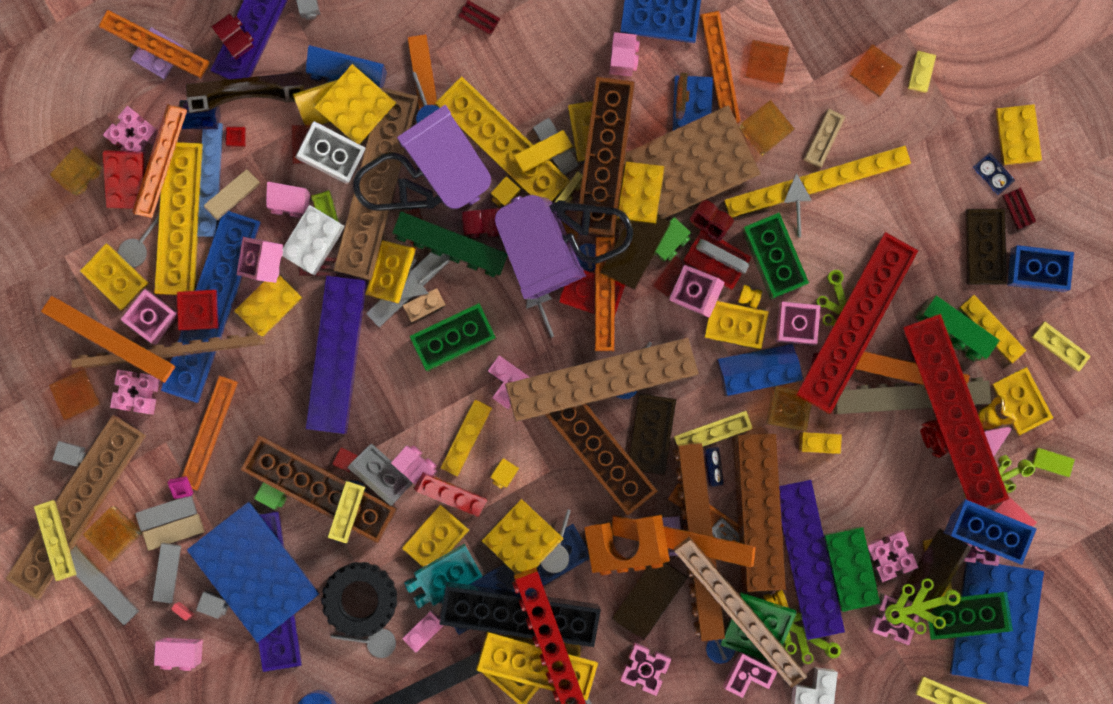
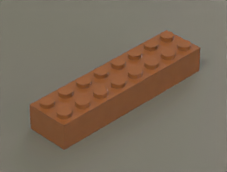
M596 77L579 204L617 209L619 207L635 81ZM578 211L577 223L582 226L583 212ZM591 213L588 234L615 237L617 216Z
M587 404L545 414L627 516L657 492L655 487Z
M776 434L734 436L733 448L739 543L756 547L754 566L747 567L741 565L742 591L786 590Z
M260 435L241 468L243 472L334 520L346 483L345 479ZM364 490L352 530L379 543L398 508L393 505L390 506L386 501Z

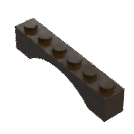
M302 72L186 84L189 113L210 111L226 102L243 98L259 97L280 100L286 103L296 102L293 94L304 91Z

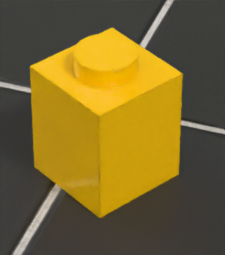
M506 176L491 192L493 197L491 200L499 208L509 205L511 200L521 192L520 188Z
M503 458L490 477L493 479L492 483L500 489L503 486L507 488L519 468Z

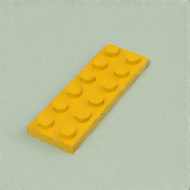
M486 633L476 667L477 671L550 691L556 690L554 684H549L546 673L549 670L547 665L543 666L539 655L542 654L540 647L536 648L535 644L499 634ZM568 654L585 700H588L598 662ZM556 661L552 664V667L559 668L562 662ZM562 679L559 685L566 686L569 681Z

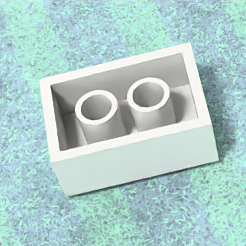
M313 121L295 158L347 184L366 148Z
M309 205L284 245L282 256L309 273L316 275L345 229V226Z

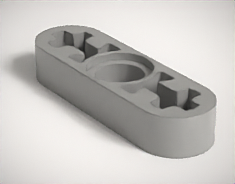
M700 239L696 246V249L740 273L745 274L749 267L747 262L703 239Z

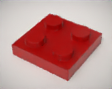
M217 290L177 292L179 331L218 329Z

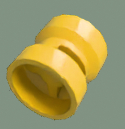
M743 285L738 303H749L750 307L757 308L762 290H753L750 286Z
M777 590L774 594L768 593L763 595L766 601L788 607L783 590Z

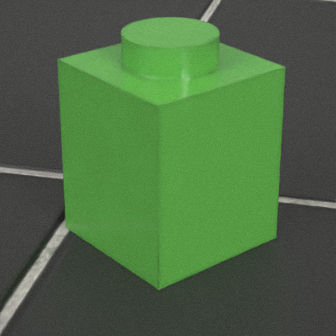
M263 482L254 499L276 510L278 507H283L287 497H285L283 492Z

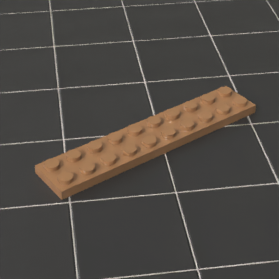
M381 88L396 101V104L370 132L361 168L384 153L395 152L404 156L405 149L400 145L397 137L412 127L419 96ZM387 159L365 173L360 180V191L364 198L373 204L392 203L402 163L395 159ZM355 194L353 195L334 267L335 272L366 280L372 279L390 210L373 211L367 209L358 201Z
M684 338L506 383L505 387L515 422L693 377L698 375L699 372L689 339Z
M114 414L55 502L70 552L147 436ZM40 527L6 577V580L37 600H40L54 579Z

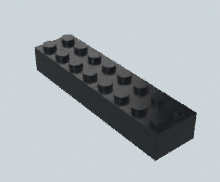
M445 581L439 625L526 638L536 636L534 630H529L526 618H529L527 610L523 612L519 600H522L520 592L516 593L514 591ZM547 597L563 642L594 647L601 612L599 605ZM539 606L534 607L532 610L533 614H540L542 612V608ZM548 625L539 627L540 632H546L549 629Z

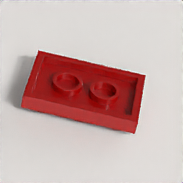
M104 150L103 167L106 208L133 209L144 177L143 152Z
M701 230L683 262L701 272L719 278L725 282L723 286L733 290L742 273L697 250L698 242L700 239H703L749 263L752 257L724 240L717 241L712 239L705 230Z
M583 270L586 277L564 286L559 303L595 315V274ZM615 281V314L625 285Z

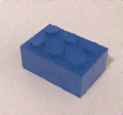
M1019 245L1012 247L1007 286L1057 292L1071 290L1074 252Z

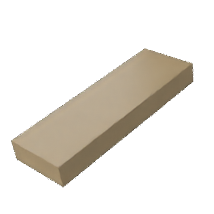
M831 109L827 110L804 161L818 168L822 167L845 116Z
M246 169L204 204V208L218 221L256 189L260 182Z
M196 514L142 533L148 551L161 547V543L171 544L204 533L205 531L200 515Z

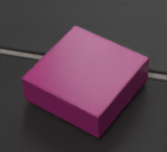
M187 476L170 479L167 482L174 499L189 497L194 493Z

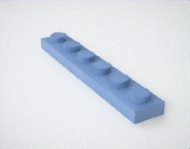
M203 123L198 237L214 238L218 226V221L204 208V204L220 192L223 141L222 123Z

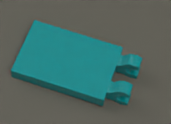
M462 544L415 571L414 575L416 578L408 579L404 584L409 593L420 586L424 590V594H418L413 598L419 609L431 602L432 606L440 603L443 598L445 581L469 585L483 575L466 545Z

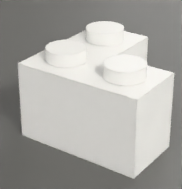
M815 667L813 685H795L792 690L791 704H834L838 672L834 669Z

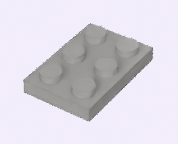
M370 444L348 466V469L392 506L413 483L391 464L392 461L373 444Z

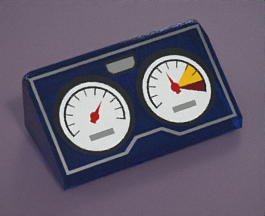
M988 153L973 166L997 195L1015 182V179L991 153Z
M719 447L706 448L705 457L709 486L724 485Z

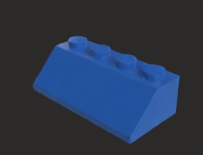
M309 45L306 73L310 76L311 80L320 82L322 79L328 81V83L338 80L349 66L354 64L380 88L384 86L387 75L384 64Z
M793 344L717 359L725 397L803 381L800 362Z
M964 499L951 514L944 533L1022 565L1037 528Z

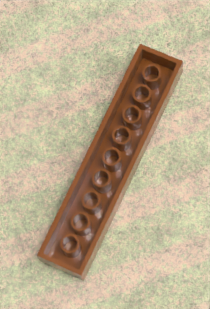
M702 443L675 444L676 449H673L674 461L678 462V468H675L676 480L680 481V487H677L678 499L682 500L683 506L679 507L680 517L685 522L682 530L713 537ZM708 558L717 568L716 559ZM686 565L687 575L692 583L688 584L689 593L694 598V603H691L692 615L696 617V622H693L694 634L701 641L725 639L721 605Z

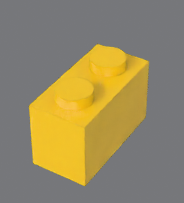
M801 432L799 436V452L841 454L842 434Z

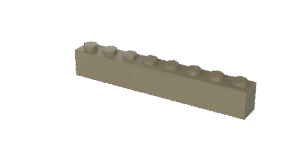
M983 377L971 378V382H968V388L974 404H991L989 381H983ZM895 383V387H888V384H877L876 388L869 389L868 385L857 386V390H850L849 386H846L834 407V415L933 407L925 385L914 383V386H907V383Z

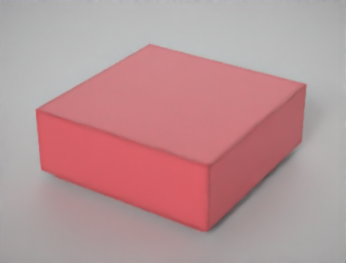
M180 602L175 603L171 608L174 613L185 621L191 619L194 615L192 611Z

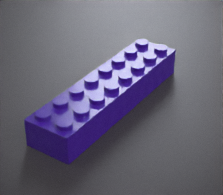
M326 276L306 429L347 434L367 286L365 280Z

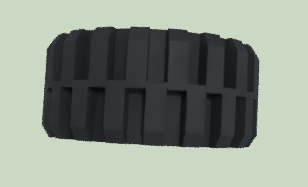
M354 562L339 568L326 581L327 583L322 591L323 598H321V604H323L324 608L322 611L328 618L327 622L335 627L334 630L339 633L342 632L345 634L344 636L369 637L379 632L389 623L397 607V589L394 587V581L390 579L385 570L383 571L379 566L369 564V562ZM356 581L370 584L378 596V603L374 612L363 618L349 615L344 610L341 600L344 589Z

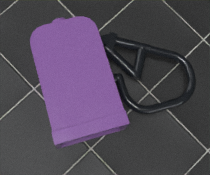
M444 105L397 137L400 145L418 167L417 170H415L405 156L395 152L381 154L363 166L356 173L353 180V191L356 198L364 207L373 211L433 209L441 202L447 208L458 209L467 203L472 205L480 200L479 195L490 186L491 176L452 117L450 110ZM387 159H395L404 164L414 179L421 175L424 176L437 196L433 198V191L403 178L398 179L400 202L373 204L362 195L360 180L365 173ZM406 187L426 196L427 200L407 202Z
M529 195L524 198L519 196L512 199L511 204L502 207L495 217L497 229L520 284L524 299H537L586 277L577 257L589 264L601 263L623 253L633 239V227L628 216L623 211L612 207L570 203L562 200L552 203L548 198ZM566 210L583 212L582 226L565 214ZM591 213L616 215L623 221L626 227V238L618 248L597 257H589L581 252L574 234H566L561 221L580 235L588 236Z

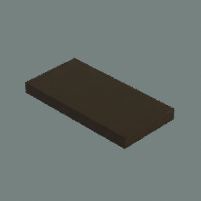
M966 209L967 285L1007 284L1005 209Z
M657 216L656 223L630 220L633 227L631 244L623 253L608 259L601 270V274L635 290L671 225V222ZM626 227L613 249L618 248L625 241Z
M638 393L629 457L642 472L665 475L677 399Z
M940 528L917 564L918 568L914 569L906 584H911L914 587V594L909 596L908 600L914 601L921 588L922 580L926 578L931 579L934 586L928 591L923 602L941 597L972 547L957 538L945 534L944 530ZM930 581L924 582L925 588H929L931 586ZM907 586L905 593L909 594L912 592V588ZM930 608L925 611L931 613L934 608Z
M667 562L663 563V567L652 569L651 565L647 566L612 619L642 640H645L688 576Z

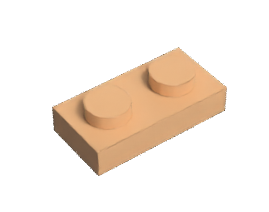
M437 288L428 292L429 294H424L403 305L412 323L446 306Z

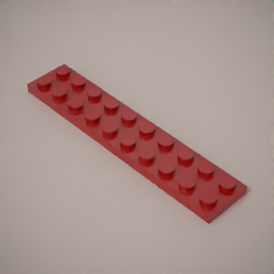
M887 232L882 235L796 396L828 414L832 413L919 250Z
M939 314L903 327L966 499L983 507L1009 500L942 315Z

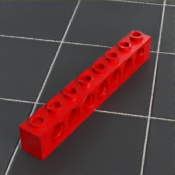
M535 567L514 575L515 581L512 584L515 592H520L522 600H519L522 611L527 610L529 618H526L529 630L533 629L536 636L532 638L536 648L540 647L542 654L539 655L543 666L547 665L549 670L546 673L549 684L553 683L556 689L552 691L555 701L567 704L565 703L566 699L573 697L575 701L572 704H586L537 568ZM533 588L536 592L533 596H527L525 594L526 590ZM539 606L542 608L540 614L532 613L534 607ZM540 626H549V629L546 632L539 631ZM554 643L556 646L553 650H546V645ZM556 661L562 662L559 668H553L552 664ZM562 679L569 681L566 686H560L559 682Z

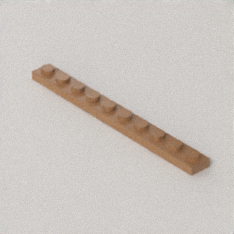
M257 332L246 333V337L229 335L224 340H220V337L209 338V342L192 340L190 344L183 345L182 342L171 343V347L154 345L148 351L161 358L265 345V339L263 336L258 335ZM108 352L97 353L96 357L79 355L78 359L71 360L72 368L77 369L129 363L115 354L109 355Z
M690 536L674 547L675 553L791 688L807 678L804 670Z

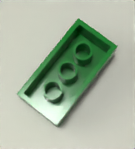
M780 212L743 227L742 233L771 300L809 284Z
M937 295L928 298L915 316L916 319L922 321L941 314L953 348L957 351L960 349L966 353L965 357L973 362L975 360H986L1000 341Z
M480 303L410 336L427 372L496 340Z
M858 526L823 534L840 611L845 612L880 604L863 527Z
M1007 592L960 597V602L955 606L944 604L934 607L931 614L943 617L946 621V625L942 629L936 628L933 623L928 621L931 640L1013 631ZM956 597L949 598V600L951 602H954L956 600ZM942 619L936 620L937 626H941L943 624Z

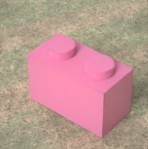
M431 610L402 639L416 653L444 625H439V616Z

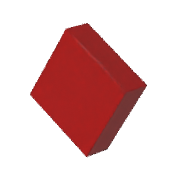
M226 127V146L246 147V127Z
M341 447L332 464L350 473L351 470L348 469V466L358 455Z

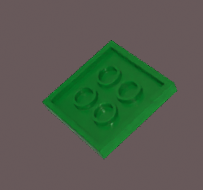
M740 593L741 598L783 646L796 616V610ZM730 617L724 632L725 639H721L720 642L721 646L768 661Z

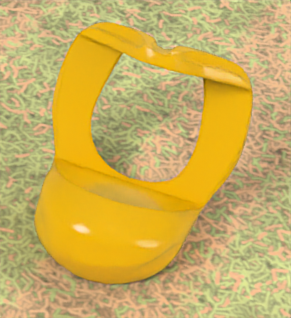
M1003 396L995 397L991 404L978 412L984 430L1012 424L1017 420V417L1012 412L1007 411V401ZM997 404H1001V413L1008 418L1002 419L997 415L995 411Z

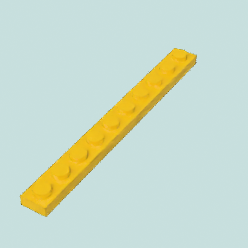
M905 145L799 178L810 195L910 165L911 161ZM793 179L725 199L724 203L727 213L734 218L784 203Z

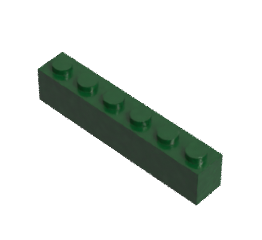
M400 212L392 235H395L394 239L405 243L407 240L413 243V247L421 250L424 247L431 250L430 253L436 256L446 255L449 257V261L457 264L461 261L467 264V268L475 271L479 268L485 271V275L492 278L501 275L508 254L404 212Z

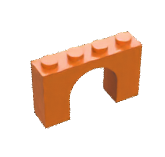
M662 515L636 519L639 549L633 558L624 557L615 548L610 522L584 527L592 573L600 572L601 576L612 574V570H617V573L628 572V568H634V571L646 569L645 566L651 565L652 569L663 567V563L670 560Z

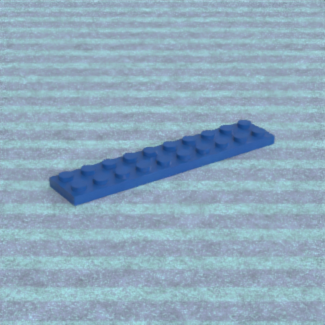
M230 211L221 217L196 291L217 290L218 329L181 331L178 342L186 345L190 344L192 340L209 342L208 339L220 337L221 340L242 276L236 275L243 237L256 239L261 225L260 221ZM216 351L172 357L170 363L175 368L166 382H163L161 391L199 403Z

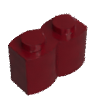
M229 13L211 27L235 60H237L254 47L251 43L254 39L248 31L244 33L240 28L243 24L238 17H232Z
M703 200L689 219L695 227L705 230L712 239L717 241L722 240L734 223L733 218L729 214L720 211L716 205L708 200Z
M500 208L462 212L464 235L470 239H478L483 234H487L488 237H498L499 231L496 226L495 217Z

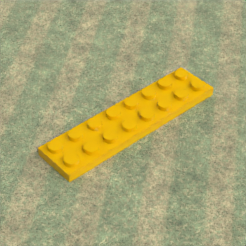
M462 76L435 103L439 108L446 105L460 129L529 195L545 197L553 201L569 184L570 180L549 160L522 174L513 157L533 146V144Z
M176 143L162 186L155 294L177 295V292L195 291L203 144Z

